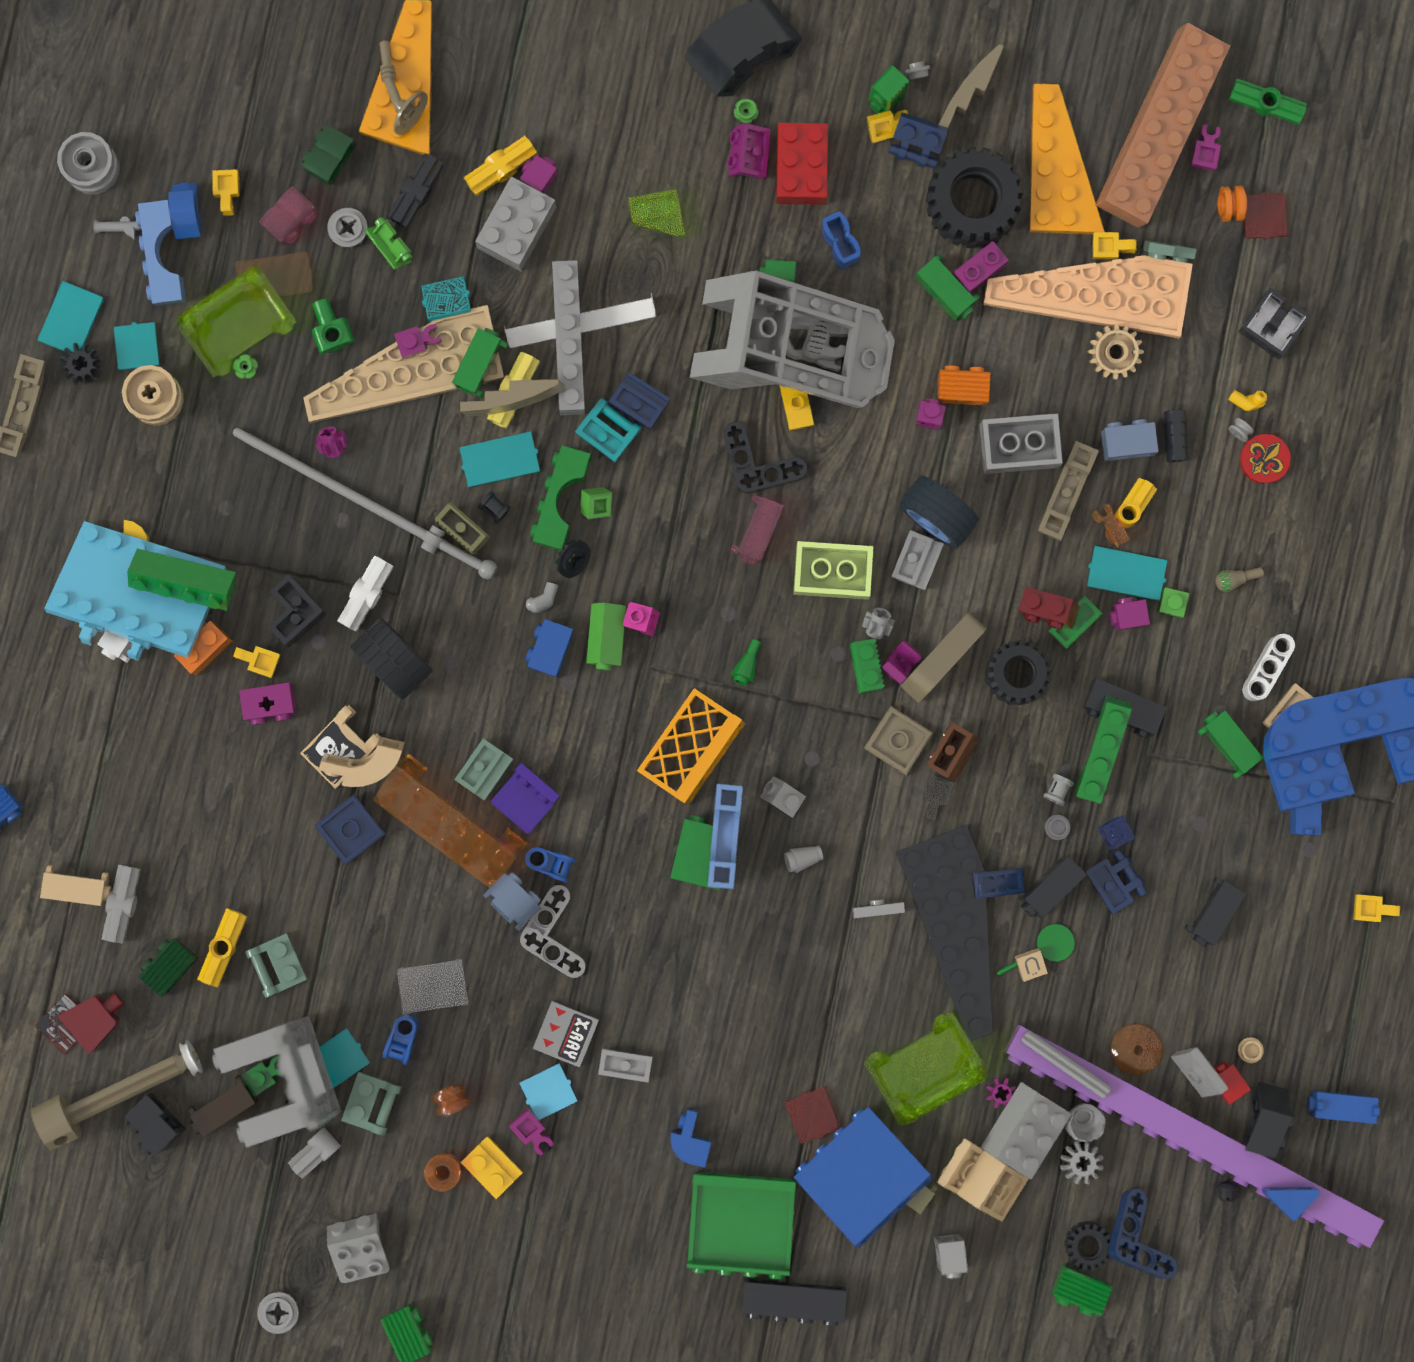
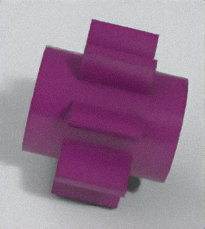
M335 427L322 429L318 434L319 437L315 438L317 441L315 445L319 454L325 453L329 458L340 456L343 454L344 448L347 447V438L344 431L337 432Z
M1006 1077L1002 1083L997 1078H993L995 1084L992 1087L989 1085L985 1086L990 1090V1095H987L985 1098L986 1100H995L993 1103L994 1108H997L999 1103L1006 1107L1007 1102L1012 1097L1011 1091H1014L1016 1086L1008 1087V1078ZM998 1087L1007 1090L1004 1093L1003 1099L995 1096L998 1093Z

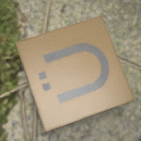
M1039 948L1015 956L1021 978L1024 982L1047 974Z

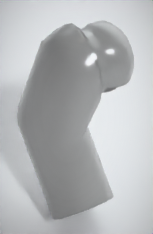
M546 582L543 595L529 598L526 602V608L533 613H540L552 607L558 585Z

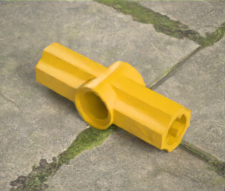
M523 136L506 149H499L486 158L483 165L465 176L464 180L477 197L497 182L502 183L516 173L517 168L538 154L529 139Z
M226 908L215 938L209 945V952L198 980L208 985L219 987L231 956L236 951V944L248 916ZM221 940L228 944V951L225 955L220 954L217 950V945Z

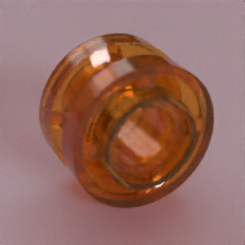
M464 1084L446 1087L435 1092V1095L430 1097L432 1103L438 1104V1107L435 1109L437 1116H448L465 1109V1106L470 1104L469 1098L462 1096L465 1091Z
M440 1153L432 1157L424 1170L427 1184L437 1191L452 1189L462 1175V1167L459 1160L449 1153ZM438 1166H446L449 1169L450 1175L448 1178L443 1179L437 1175Z

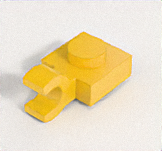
M891 110L868 116L867 122L872 143L893 138L901 113L908 114V111H899L894 116Z
M238 170L212 171L213 196L221 198L220 209L223 212V216H233L232 197H240Z
M1119 232L1093 233V259H1118L1119 252L1125 254L1135 253L1136 240H1119Z
M258 646L255 647L253 653L236 647L233 655L235 658L249 662L247 670L269 678H273L281 656Z
M1355 894L1353 920L1381 922V915L1399 916L1400 906L1382 905L1383 897Z

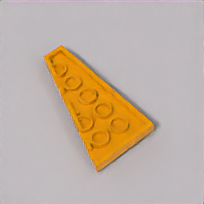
M405 0L390 42L391 60L396 73L395 84L401 100H407L419 91L425 92L428 100L423 114L407 133L397 135L393 129L397 112L385 83L381 81L380 71L359 129L360 134L422 155L424 153L430 154L432 2L430 0ZM419 97L414 100L415 106L418 105Z
M1034 84L1029 232L1068 234L1104 232L1060 86L1057 84Z

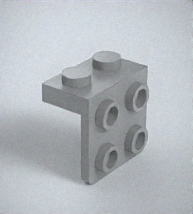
M377 1214L361 1216L357 1219L337 1222L327 1226V1247L341 1283H348L389 1271V1262L380 1240Z

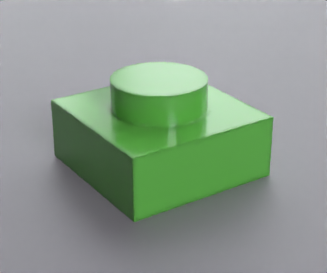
M1166 587L1163 588L1158 613L1184 618L1189 593Z

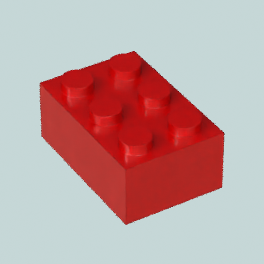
M778 123L776 204L826 205L828 124Z

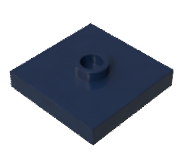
M355 794L314 825L345 865L386 834Z

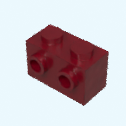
M1026 587L1018 611L1025 616L1024 619L1026 621L1036 624L1042 621L1048 623V626L1051 628L1062 630L1063 627L1073 629L1080 606L1073 599Z

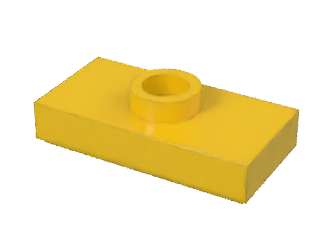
M780 386L789 431L814 426L807 393Z

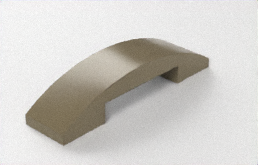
M20 354L14 374L16 382L3 426H0L1 453L18 458L23 448L39 402L46 361Z
M1075 441L1050 497L1038 532L1056 540H1062L1072 511L1099 450Z

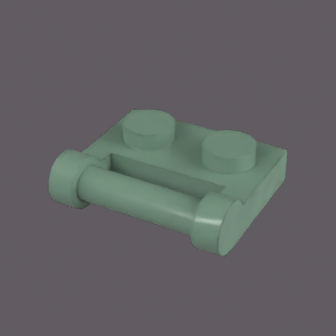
M288 933L245 952L247 958H251L264 988L262 992L265 998L308 980ZM265 951H267L280 981V984L275 986L260 956Z
M359 1071L341 1121L385 1136L387 1130L385 1125L396 1094L400 1093L401 1086ZM380 1088L387 1092L376 1123L369 1121Z

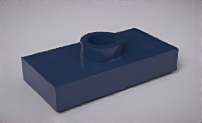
M1023 868L973 873L976 899L1025 893Z

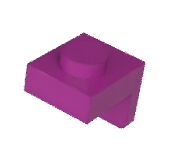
M903 640L888 655L882 668L888 677L901 684L908 677L912 667L921 659L922 655L907 641Z

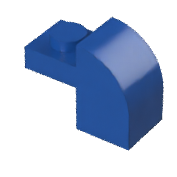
M197 182L172 185V191L168 193L170 218L176 239L201 237L202 221L198 209L199 189Z
M687 1108L686 1114L681 1113L678 1128L682 1129V1133L671 1131V1146L674 1153L682 1161L705 1168L711 1140L692 1135L697 1110Z

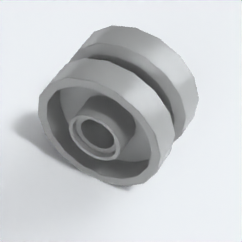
M80 132L71 135L62 143L58 151L57 163L61 174L76 190L84 194L97 195L107 191L115 184L119 176L120 164L117 155L102 137L94 133Z

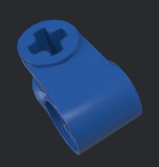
M539 847L528 851L526 863L531 869L568 883L567 875L571 864L575 863L576 859ZM535 851H539L544 855V863L540 866H535L530 862V856ZM563 861L564 864L560 873H558L561 862Z
M404 1014L395 1021L382 1058L390 1057L402 1061L403 1065L407 1066L419 1029L418 1019L414 1015ZM402 1020H408L412 1024V1031L410 1033H405L401 1030L400 1023Z

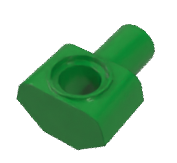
M322 299L312 304L320 325L312 329V335L320 355L333 353L355 342L347 319L335 318L328 299ZM331 332H339V338L335 342L327 340Z

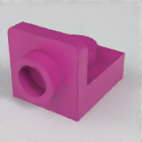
M630 602L623 626L638 630L645 635L654 636L660 612L652 607Z

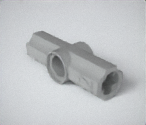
M118 865L113 890L110 891L106 901L105 910L107 917L102 940L121 944L125 943L129 921L133 917L137 905L136 890L141 869Z

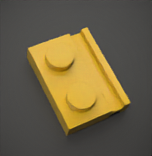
M489 1136L461 1161L462 1165L495 1199L523 1173Z

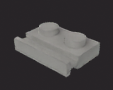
M910 530L891 578L925 591L944 543L937 542Z

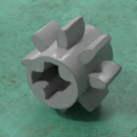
M875 608L873 613L867 611L862 627L866 628V633L871 638L882 639L884 634L890 636L895 620L890 619L891 614L886 609Z

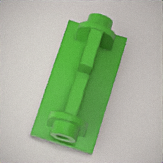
M380 217L375 221V226L365 229L367 235L394 270L411 263V250L400 237L396 240L393 238L397 233L390 225L388 219L384 220L383 217Z

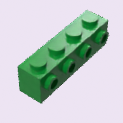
M138 548L127 570L128 587L159 594L163 597L180 599L187 603L205 605L212 609L227 611L236 589V572Z

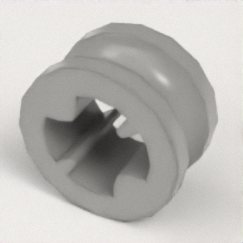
M1236 418L1234 421L1235 425H1230L1228 429L1236 438L1246 442L1248 440L1247 436L1252 435L1254 430L1248 423L1240 418Z

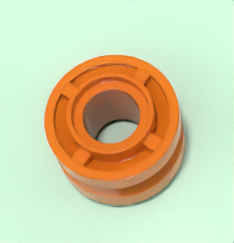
M1242 185L1235 186L1233 191L1230 190L1229 186L1220 188L1218 212L1222 222H1230L1232 216L1236 221H1243L1245 219L1247 196Z

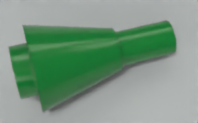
M751 640L747 653L743 655L730 673L734 677L733 681L737 684L747 686L748 683H754L756 655L761 645V642L758 640Z

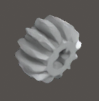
M1074 1141L1075 1149L1072 1150L1067 1145L1065 1149L1070 1154L1068 1156L1060 1155L1062 1160L1067 1161V1163L1060 1165L1061 1170H1068L1065 1177L1070 1179L1074 1176L1075 1184H1079L1081 1178H1083L1085 1184H1089V1175L1094 1179H1098L1099 1176L1094 1172L1095 1169L1103 1170L1102 1165L1096 1164V1162L1103 1160V1156L1095 1155L1098 1147L1093 1146L1089 1149L1090 1143L1088 1141L1083 1143L1082 1148L1078 1141ZM1081 1156L1087 1160L1084 1163V1168L1076 1165V1163L1080 1162L1079 1157Z

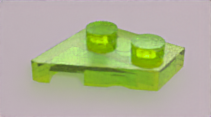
M677 189L628 198L633 225L685 238Z

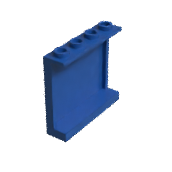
M869 1107L865 1110L862 1108L857 1111L852 1117L853 1122L847 1127L842 1126L833 1135L835 1139L828 1145L825 1143L820 1146L815 1152L816 1156L810 1162L805 1161L797 1168V1174L794 1176L795 1180L857 1248L863 1246L933 1179V1176Z

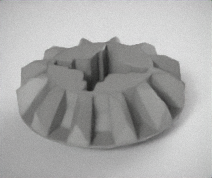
M342 208L330 217L328 234L332 241L340 247L352 248L357 244H361L364 237L367 236L365 229H367L368 224L363 214L358 210ZM341 221L348 225L354 224L352 227L354 235L348 232L342 233L344 227Z
M279 1291L268 1294L260 1302L257 1315L261 1326L265 1330L274 1334H281L289 1331L296 1324L299 1311L297 1302L294 1301L290 1294ZM278 1302L281 1310L289 1312L281 1316L279 1323L275 1314L268 1313L277 1308Z

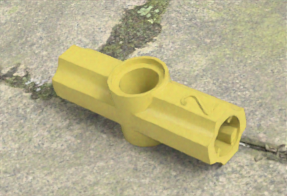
M520 352L510 374L505 376L498 391H509V381L532 380L540 361L527 353ZM516 410L488 415L487 419L507 429Z

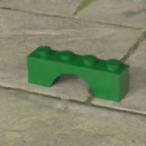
M563 445L560 451H555L552 465L555 466L553 475L548 474L545 483V489L548 492L545 499L541 498L537 513H541L539 522L533 523L530 536L534 537V544L560 552L564 550V544H566L570 527L558 514V498L567 486L585 481L592 458L590 453Z
M1106 695L1098 719L1094 741L1076 787V797L1101 804L1132 711L1131 702Z

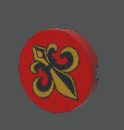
M1261 434L1254 436L1245 443L1240 452L1241 469L1246 477L1255 483L1268 484L1276 482L1286 474L1290 467L1291 456L1289 449L1283 440L1275 435Z

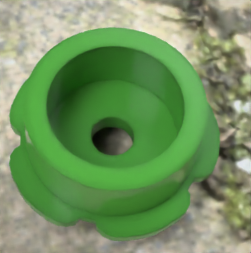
M749 99L740 100L736 104L734 115L742 123H750L758 116L757 105Z
M245 354L234 361L233 368L236 370L235 374L239 378L250 379L255 376L258 363L250 355Z

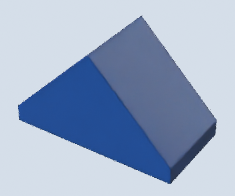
M1315 1187L1262 1188V1193L1289 1219L1295 1222L1319 1196V1189Z

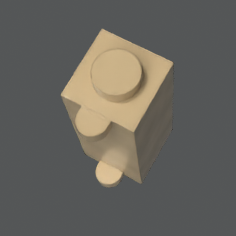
M47 866L46 873L43 875L40 898L106 906L108 895L112 890V886H109V873L103 872L101 879L53 873L54 866Z

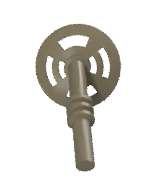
M381 41V81L385 83L397 112L393 128L394 132L397 135H403L417 123L423 114L428 96L425 92L419 91L407 100H401L395 84L396 73L395 67L392 65L390 43L388 41ZM419 97L418 105L415 106L414 100Z

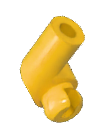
M1234 390L1228 400L1244 411H1252L1265 405L1267 394L1264 391H1257L1255 394L1245 396L1239 391Z

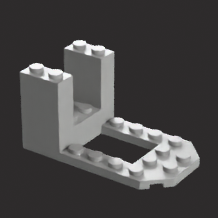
M759 271L706 280L702 304L732 313L727 348L694 353L690 378L731 390L776 384L855 408L864 407L870 402V399L887 389L895 340L891 332L885 329L882 323L883 317L878 309ZM793 311L849 329L841 375L785 359Z
M310 1016L214 1049L215 1054L212 1055V1059L216 1069H220L221 1073L279 1054V1071L282 1077L286 1076L288 1080L286 1091L291 1103L251 1116L238 1123V1138L241 1143L245 1142L246 1148L306 1126L309 1130L315 1129L341 1113Z

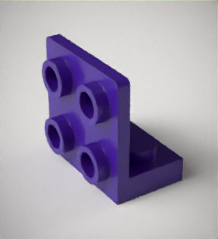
M520 763L515 769L516 772L491 800V804L526 834H529L561 796L524 764Z

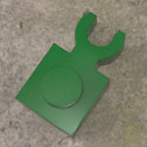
M279 1055L271 1060L270 1066L267 1067L265 1062L262 1061L241 1075L254 1097L277 1083L274 1075H281L276 1067V1063L280 1059Z

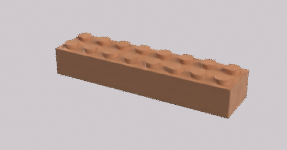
M1186 23L1177 29L1096 202V206L1137 228L1149 222L1228 53L1230 45L1190 23Z

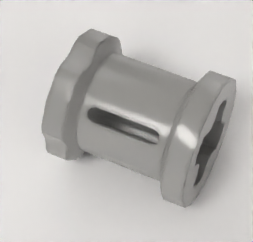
M1053 774L1052 778L1054 780L1048 793H1044L1043 797L1053 803L1064 806V798L1069 787H1072L1074 782L1058 774Z

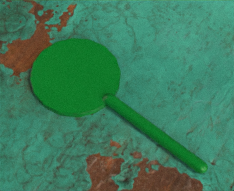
M1060 924L1046 926L1037 937V947L1041 950L1042 956L1049 961L1059 962L1065 960L1074 949L1075 940L1073 934L1067 927ZM1017 962L997 971V975L1000 976L1017 967Z

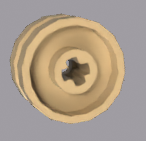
M153 365L141 366L132 371L123 384L122 397L125 406L129 412L146 424L154 426L167 424L175 419L182 409L184 402L183 390L178 381L161 367Z

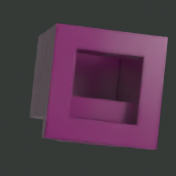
M934 399L920 401L915 426L939 430L942 426L946 406L940 405L941 402Z

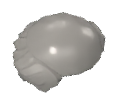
M1082 1103L1069 1111L1072 1115L1065 1124V1129L1075 1140L1079 1142H1092L1104 1133L1105 1116L1098 1108L1091 1104Z

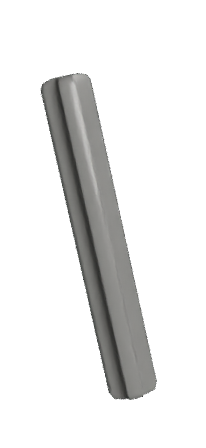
M1027 1031L1021 1040L1022 1043L1100 1097L1105 1098L1111 1090L1109 1085L1031 1031Z

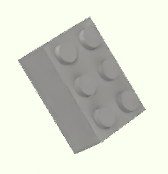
M510 177L475 241L477 248L522 271L557 208L555 199Z
M1058 414L984 419L981 421L980 436L984 474L1052 469L1061 466L1062 452Z
M1021 1082L981 1148L1032 1180L1072 1114Z

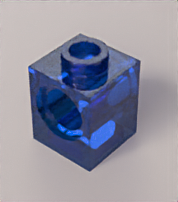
M1124 815L1118 816L1097 828L1109 850H1114L1136 838Z

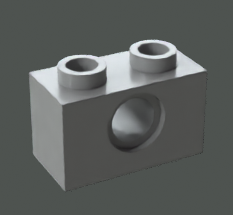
M960 1234L934 1236L937 1267L940 1273L946 1275V1278L962 1277V1273L968 1272L963 1238Z

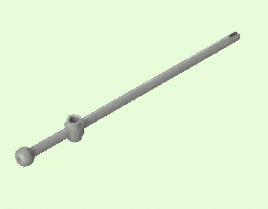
M240 428L233 430V435L245 443L424 540L421 548L434 554L436 549L439 548L477 569L482 578L491 579L497 570L495 562L489 559L482 561L442 539L445 531L434 525L427 531Z

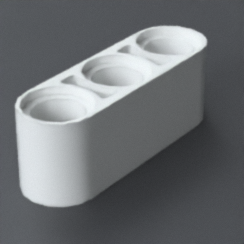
M1279 634L1268 641L1243 685L1242 691L1246 699L1258 701L1268 696L1294 651L1295 642L1290 635ZM1279 639L1286 644L1284 653L1276 649V641ZM1265 661L1273 664L1274 670L1272 674H1267L1264 671L1263 665ZM1253 683H1258L1261 687V694L1259 696L1251 692V685Z

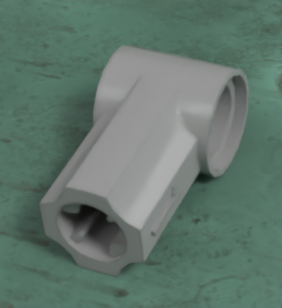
M325 1127L307 1142L308 1145L288 1162L291 1169L302 1179L321 1161L327 1160L341 1147Z

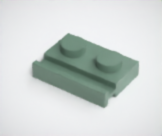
M483 738L454 780L485 801L514 759Z

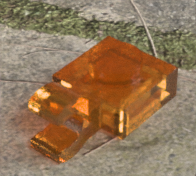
M1105 504L1103 507L1106 510V516H1100L1097 510L1092 512V516L1097 522L1105 524L1107 529L1105 531L1106 537L1111 544L1115 543L1119 547L1130 540L1118 518H1115L1111 506Z

